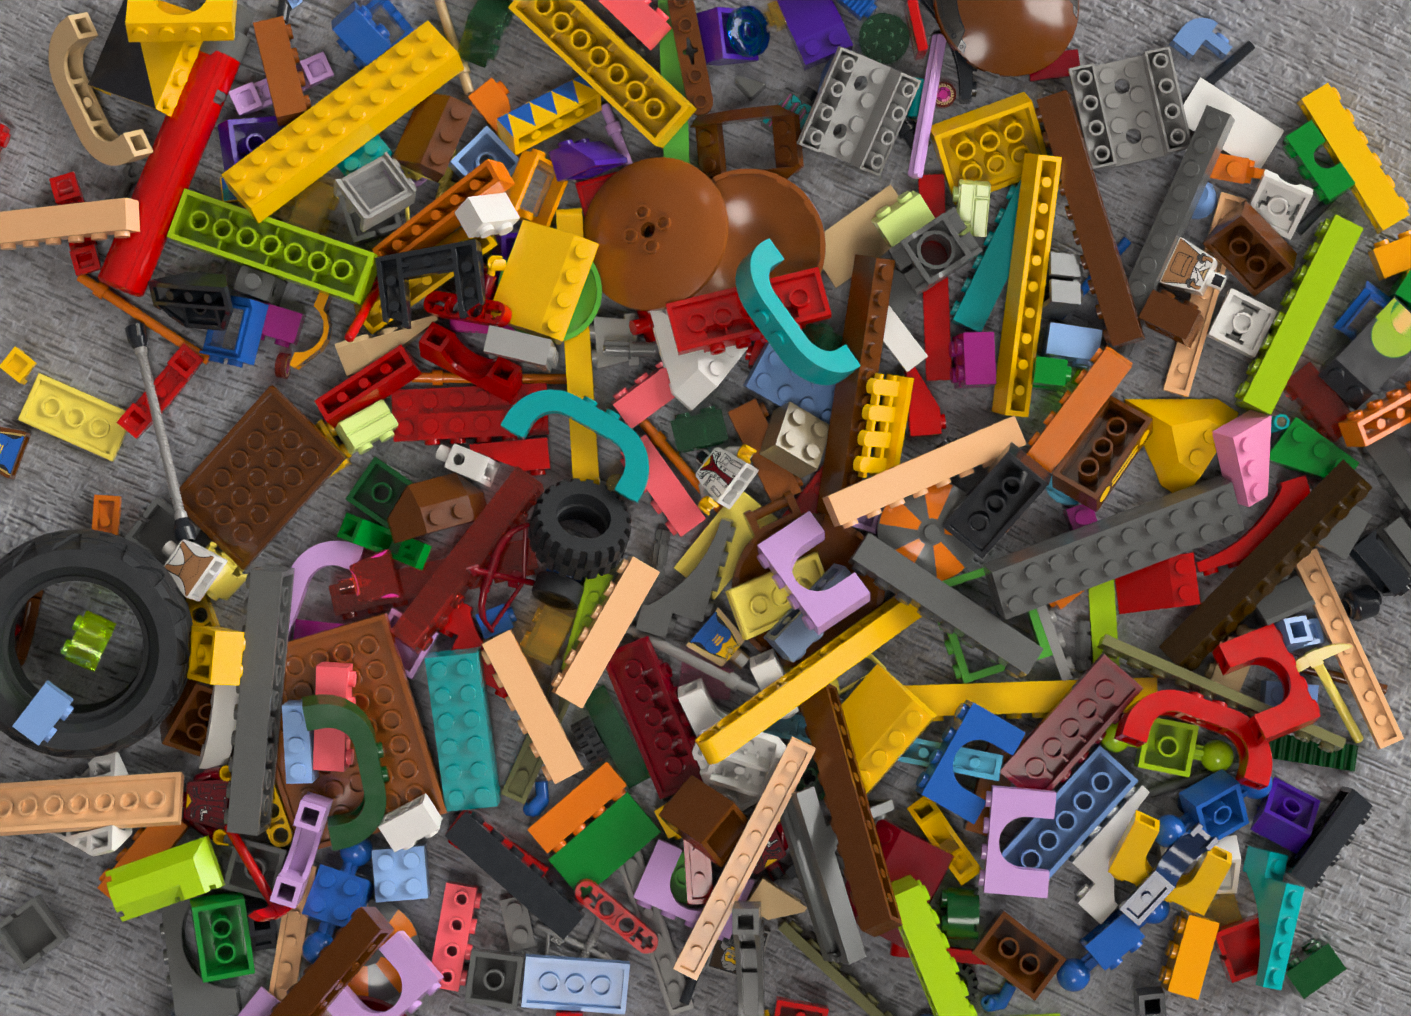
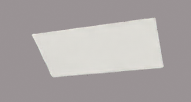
M1200 77L1183 105L1188 128L1195 132L1206 105L1231 114L1235 122L1223 146V150L1233 156L1249 158V160L1255 161V168H1262L1284 130Z

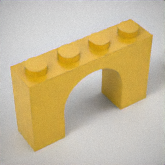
M127 0L125 25L129 42L233 41L235 38L237 0H206L198 10L185 15H172L163 12L158 8L159 0Z
M1135 810L1109 860L1108 873H1111L1114 878L1120 881L1126 880L1131 882L1136 887L1153 870L1146 856L1159 833L1160 820ZM1214 846L1210 851L1201 854L1194 868L1188 873L1181 875L1176 887L1164 901L1175 902L1183 906L1190 913H1199L1204 916L1232 865V853Z

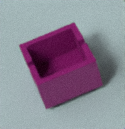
M966 332L952 337V342H949V356L953 357V368H950V381L954 383V389L986 388L995 385L994 332Z

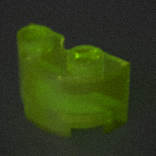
M86 611L84 616L78 614L72 627L76 633L72 641L66 640L60 654L65 655V660L95 672L116 623L89 611Z

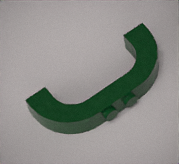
M328 694L302 697V709L307 731L323 728L338 729L350 737L355 747L364 796L360 804L353 810L327 817L333 851L349 848L367 839L377 829L385 813V782L389 781L387 766H381L380 758L384 757L382 742L376 741L374 728L368 716L353 702Z

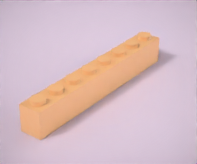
M1014 415L822 499L834 527L843 525V528L846 529L858 524L857 518L866 515L867 519L882 513L880 508L886 505L894 508L905 503L904 498L909 495L917 498L928 493L927 488L936 484L937 488L951 483L950 478L959 474L960 478L968 476L975 472L973 467L982 464L983 468L991 466L996 457L1011 442L1018 447L1026 445V441Z

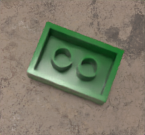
M231 891L189 899L199 969L203 983L254 974L255 968L243 893Z

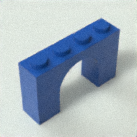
M966 699L956 709V718L953 724L948 726L943 732V741L940 747L932 752L927 770L919 775L915 791L975 824L986 801L966 790L957 782L953 773V761L956 753L964 744L970 741L985 740L1002 751L1014 755L1026 732Z

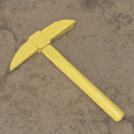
M1337 643L1322 646L1318 649L1316 647L1295 659L1298 672L1310 666L1315 669L1355 743L1362 742L1364 737L1323 664L1324 659L1353 646Z

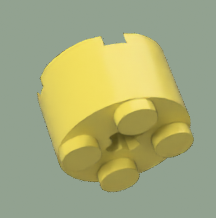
M210 542L205 548L225 558L228 562L206 594L215 601L219 598L228 600L246 581L247 574H243L244 570L224 551L220 552L217 550L216 547L218 545L216 543Z

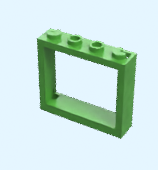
M983 568L942 582L951 587L985 576ZM1037 609L1026 612L1036 644L1043 648L1037 660L1053 655ZM954 632L953 634L946 633L948 639L944 640L948 655L953 654L956 664L952 665L957 680L961 679L962 683L965 684L1005 671V666L996 664L969 673L957 634Z

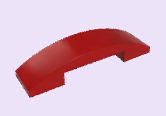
M74 171L49 179L57 205L85 202ZM91 237L84 238V242L69 243L71 250L69 253L77 277L101 270L102 266L96 240H91Z
M184 343L167 362L168 365L154 380V388L161 414L179 395L204 361ZM146 392L142 394L135 404L132 403L116 422L136 439L153 424Z

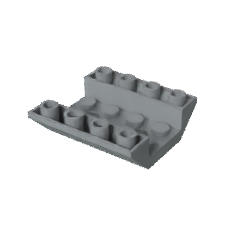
M838 46L797 144L819 153L823 152L880 176L921 80ZM859 76H862L861 85L858 88H855V79ZM841 124V132L834 136L833 130L835 126Z
M1170 46L1146 51L1142 56L1094 66V63L1068 69L1082 133L1093 170L1116 168L1157 159L1188 148L1191 136ZM1119 80L1125 81L1129 87L1128 92L1124 94L1118 93L1115 90V83ZM1130 130L1137 131L1140 135L1139 142L1136 144L1128 142L1126 133Z

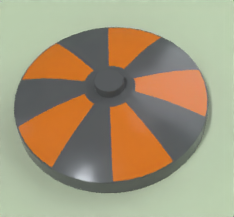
M950 483L940 488H937L936 484L927 488L928 493L917 498L909 495L904 498L905 503L897 507L890 508L889 505L882 507V513L878 516L876 536L879 540L941 581L953 578L962 572L976 554L942 527L943 523L966 496L963 491Z
M370 898L367 907H376L395 929L383 944L395 933L404 930L422 951L420 936L411 918L402 909L390 902L376 903V899ZM335 928L334 933L332 935L333 940L335 939V934L339 929ZM379 948L348 984L356 995L374 997L383 1001H387L402 992V981L398 971L381 953Z

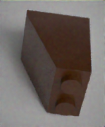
M693 775L681 785L678 792L659 813L661 819L670 829L721 868L731 856L749 821L733 801Z

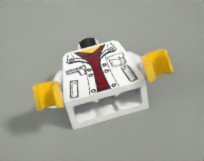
M743 444L742 446H728L725 450L716 447L711 453L707 450H702L697 455L696 461L701 465L696 472V478L700 481L699 490L702 499L698 503V508L709 516L710 510L719 506L717 503L729 510L759 471L750 464L752 454L756 453L757 450Z

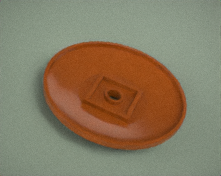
M655 157L634 162L619 170L596 193L587 210L583 224V237L599 244L593 263L600 275L602 292L618 304L640 311L665 310V304L692 298L710 281L721 263L728 240V215L724 200L715 184L701 170L687 162L674 158ZM649 225H654V234L651 237H645V229Z

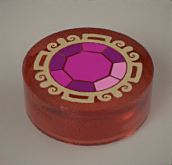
M939 82L935 106L945 109L954 103L956 90L948 82Z
M280 352L277 355L275 361V375L277 378L288 379L291 372L290 362L292 360L290 353Z

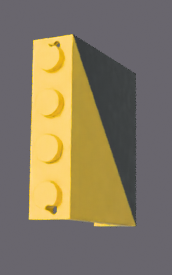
M123 0L88 85L104 94L120 96L154 108L171 117L203 41L129 42L125 25L127 0ZM159 0L158 8L165 13L185 15L194 12Z

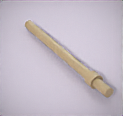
M434 0L446 39L459 53L464 66V70L457 74L456 77L460 78L464 94L470 95L474 92L469 76L471 71L468 62L464 61L445 0Z

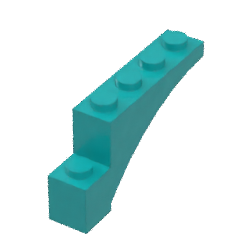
M1248 846L1243 872L1247 873L1255 896L1260 926V956L1255 985L1282 990L1305 887L1283 881L1288 855Z

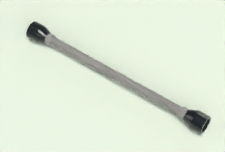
M144 323L132 324L125 328L127 340L134 349L135 356L138 358V364H140L141 376L148 398L147 401L154 423L153 426L160 448L159 451L166 473L165 476L168 488L170 489L169 492H171V501L175 511L173 532L176 544L179 545L183 539L195 542L197 540L195 528L188 519L187 512L183 507L171 451L169 450L170 447H168L167 435L154 388L155 385L148 363L149 360H147L148 334Z

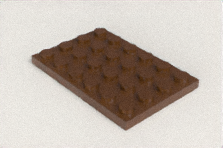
M271 385L180 486L179 491L183 507L187 512V516L242 570H246L347 457L274 385Z

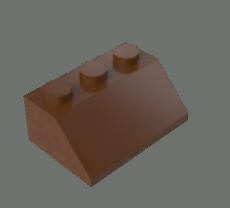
M432 93L414 107L392 159L395 158L400 165L438 183L446 172L474 107L452 96Z
M1246 200L1227 213L1203 241V245L1254 297L1292 271L1297 257L1294 249Z
M188 678L180 699L171 713L160 724L161 742L163 745L200 757L202 744H205L214 685Z
M1002 909L999 910L986 927L972 951L974 955L1034 1001L1066 961L1063 955Z

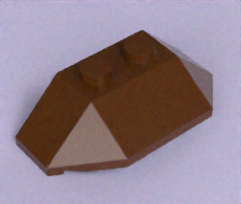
M455 472L407 485L392 512L387 517V522L393 543L395 544L490 518L484 493Z

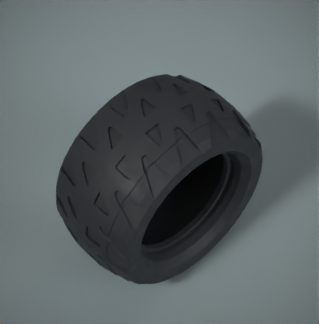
M69 529L43 534L14 548L0 559V731L17 743L42 754L61 758H93L114 753L137 743L156 729L171 713L180 699L188 680L187 674L189 670V657L191 655V628L193 622L185 596L167 569L154 555L138 544L109 532L92 529ZM84 581L103 586L122 598L131 608L139 622L144 644L140 670L125 689L109 699L92 704H70L74 709L65 721L59 718L53 726L57 729L56 733L48 743L43 740L38 746L12 727L39 692V689L33 685L23 672L16 654L15 630L20 613L33 595L57 583Z

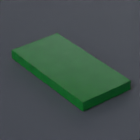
M627 792L548 860L574 891L575 886L582 879H591L600 885L662 831L630 793ZM582 886L580 888L582 890L581 896L585 897L588 895L592 887L588 886L585 888Z

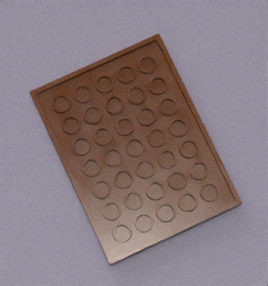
M387 613L288 641L282 705L288 700H302V697L315 695L316 666L319 663L353 664V671H356L357 678L355 687H352V697H355L356 705L364 711L371 721L376 741L382 742L384 757L380 758L381 766H387L389 781L385 782L386 809L384 815L425 793L440 815L448 813L444 803L443 791ZM281 710L275 779L294 835L296 826L293 824L299 804L308 791L333 799L328 815L333 816L347 813L356 808L362 801L364 790L355 747L351 739L350 749L354 750L353 764L349 765V768L344 772L319 770V777L313 783L286 784ZM328 818L318 849L332 846L328 831ZM377 827V829H376L372 834H375V833H378V832H381V831H380V829Z

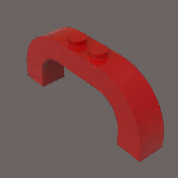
M1161 690L1149 694L1131 705L1118 723L1114 739L1136 747L1147 743L1153 722L1158 716L1162 715L1172 716L1222 734L1229 738L1238 750L1239 767L1235 780L1242 785L1256 790H1261L1269 785L1272 773V753L1269 743L1258 746L1247 724L1250 718L1237 710L1228 708V704L1225 702L1203 699L1204 696L1197 692L1187 693L1179 690Z

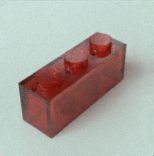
M1308 362L1290 376L1283 392L1291 401L1296 400L1301 407L1299 409L1300 413L1307 421H1313L1317 426L1316 431L1333 443L1343 436L1338 423L1347 419L1346 415L1351 411L1335 391L1318 377L1319 372L1314 365Z

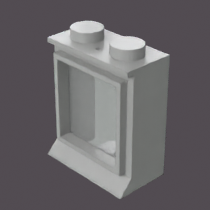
M385 152L383 156L342 179H334L333 194L336 197L343 194L346 198L345 206L350 214L353 212L358 214L361 218L360 229L364 232L414 204L417 188L412 179L406 178L402 173L399 162L395 158L392 159Z

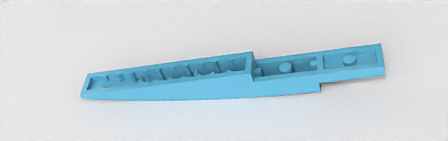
M795 714L789 719H779L762 731L789 740L793 736L805 743L811 744L805 732V726L807 725L803 715ZM917 738L898 761L928 767L932 752L938 749L941 743ZM961 747L954 757L953 772L999 781L1004 755Z

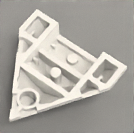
M666 309L648 311L654 324L652 329L663 367L667 369L670 379L669 387L671 394L691 411L718 387L748 347L743 349H737L736 345L726 347V351L718 355H711L710 352L704 353V350L678 355Z
M707 729L700 730L698 736H699L700 734H702L704 731H706ZM761 732L716 764L710 765L707 763L696 742L692 754L699 764L703 782L733 801L743 811L758 803L787 746L779 737Z
M114 752L105 756L94 757L88 763L89 768L80 777L76 775L74 778L112 777L129 774L119 753ZM110 825L89 831L57 832L51 834L94 857L116 851L132 835V828L120 829Z

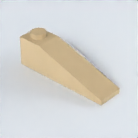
M432 315L411 321V329L389 327L378 332L376 337L364 334L357 336L353 342L345 340L336 343L335 347L346 375L350 378L399 345L405 348L423 335L432 322L438 324L440 322L439 317Z

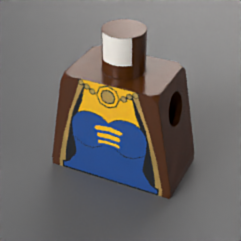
M0 427V474L2 476L15 480L31 433Z

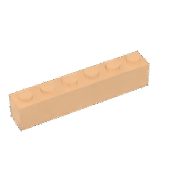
M129 198L0 212L1 250H15L16 245L22 244L24 248L39 247L41 242H45L46 245H61V240H68L69 243H81L87 237H91V240H107V235H114L115 238H128L130 233L140 232L139 201Z
M628 556L627 560L623 558L616 569V572L619 573L614 582L610 581L603 592L606 596L602 605L597 604L590 615L593 618L589 627H583L577 638L580 643L575 650L571 649L564 660V663L567 664L562 673L558 672L551 683L554 686L551 692L579 708H583L660 573L633 556Z
M508 630L483 643L484 650L480 652L486 664L492 663L496 670L493 677L498 687H504L509 696L505 697V700L510 710H516L521 719L517 723L524 735L528 733L533 742L529 746L536 758L540 756L545 766L541 767L546 779L548 781L553 780L556 784L583 770L584 768L512 630Z

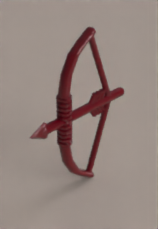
M528 522L510 529L498 541L490 556L488 568H479L478 564L466 568L473 576H476V574L484 575L480 587L478 610L480 619L490 633H494V628L523 585H534L535 580L526 578L528 527L530 526ZM523 530L522 572L513 570L510 574L496 572L499 560L501 559L500 555L506 543L515 533ZM494 578L507 580L508 586L516 589L492 625H490L486 618L485 609L487 593L490 592L489 589H491L490 586H492Z

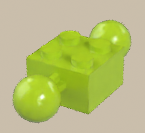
M1161 718L1155 719L1151 726L1147 743L1140 747L1114 739L1118 723H1112L1105 730L1107 734L1100 742L1105 750L1114 753L1121 752L1127 747L1137 748L1134 762L1135 767L1184 777H1190L1193 759L1201 761L1207 770L1214 773L1221 769L1226 771L1231 767L1234 760V752L1227 742L1211 740L1204 746L1198 745L1196 740L1199 726Z

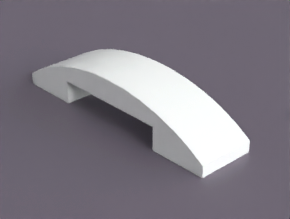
M236 685L213 686L212 708L205 744H202L199 769L222 767L228 764L233 747L231 745V737L233 731L236 730L237 720H234L233 716L235 705L239 702Z

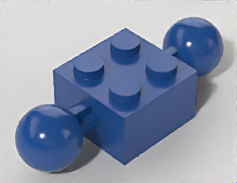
M1223 769L1213 773L1179 792L1184 815L1177 817L1168 814L1159 817V833L1155 841L1160 846L1169 848L1187 829L1189 830L1198 822L1203 825L1202 829L1211 837L1216 836L1219 840L1249 824L1243 798L1261 799L1267 796L1272 789V777L1268 787L1256 790L1240 784Z
M369 838L352 847L340 849V856L344 861L341 870L320 864L302 911L305 917L320 923L318 931L307 936L302 945L303 956L311 964H314L319 958L320 951L331 944L335 928L340 929L346 926L352 919V913L360 907H367L374 885L369 880L355 876L358 867L368 863L372 857L373 845Z
M1163 900L1140 926L1117 908L1102 924H1098L1078 941L1088 953L1081 959H1066L1057 971V980L1060 986L1067 991L1077 992L1087 986L1090 980V971L1097 965L1105 971L1108 968L1110 970L1116 968L1123 961L1121 957L1128 951L1133 953L1143 944L1141 940L1145 936L1139 930L1146 923H1161L1168 917L1170 903Z

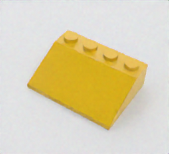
M1025 92L933 124L931 127L930 137L951 197L953 186L958 187L960 179L988 181L991 184L990 193L1018 183L1022 177L1025 153L1047 155L1033 102Z
M523 220L493 299L507 305L511 309L512 318L507 325L534 336L551 339L553 343L561 345L599 244L575 234ZM491 311V315L494 317L501 315V313Z
M879 663L842 704L866 795L871 792L937 716Z

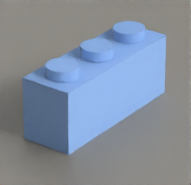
M288 700L282 705L286 784L313 783L319 777V770H313L314 730L307 731L302 700Z

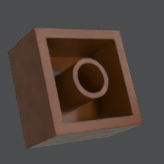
M1161 289L1160 292L1152 290L1139 315V319L1145 327L1191 348L1205 321L1197 305L1187 300H1184L1183 303L1178 302L1174 294L1164 289Z

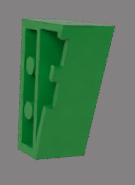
M1297 417L1290 419L1289 426L1281 431L1270 446L1269 463L1323 480L1342 460H1345L1354 470L1359 464L1358 461Z

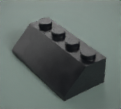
M1342 786L1314 824L1311 836L1298 853H1293L1288 859L1285 873L1307 889L1317 888L1325 878L1323 873L1328 866L1333 867L1341 856L1339 852L1343 846H1348L1356 836L1354 831L1359 824L1364 825L1372 814L1370 810L1373 806L1353 788Z

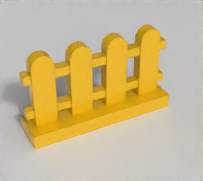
M875 373L874 378L868 380L866 390L867 393L871 394L870 404H865L862 409V417L867 420L866 430H861L857 439L858 444L863 446L861 456H856L853 462V469L858 471V477L867 478V473H870L872 477L900 464L914 378L887 374L886 379H883L884 374ZM880 395H883L882 405H879ZM876 421H879L877 431H874ZM872 447H874L873 457L870 456Z

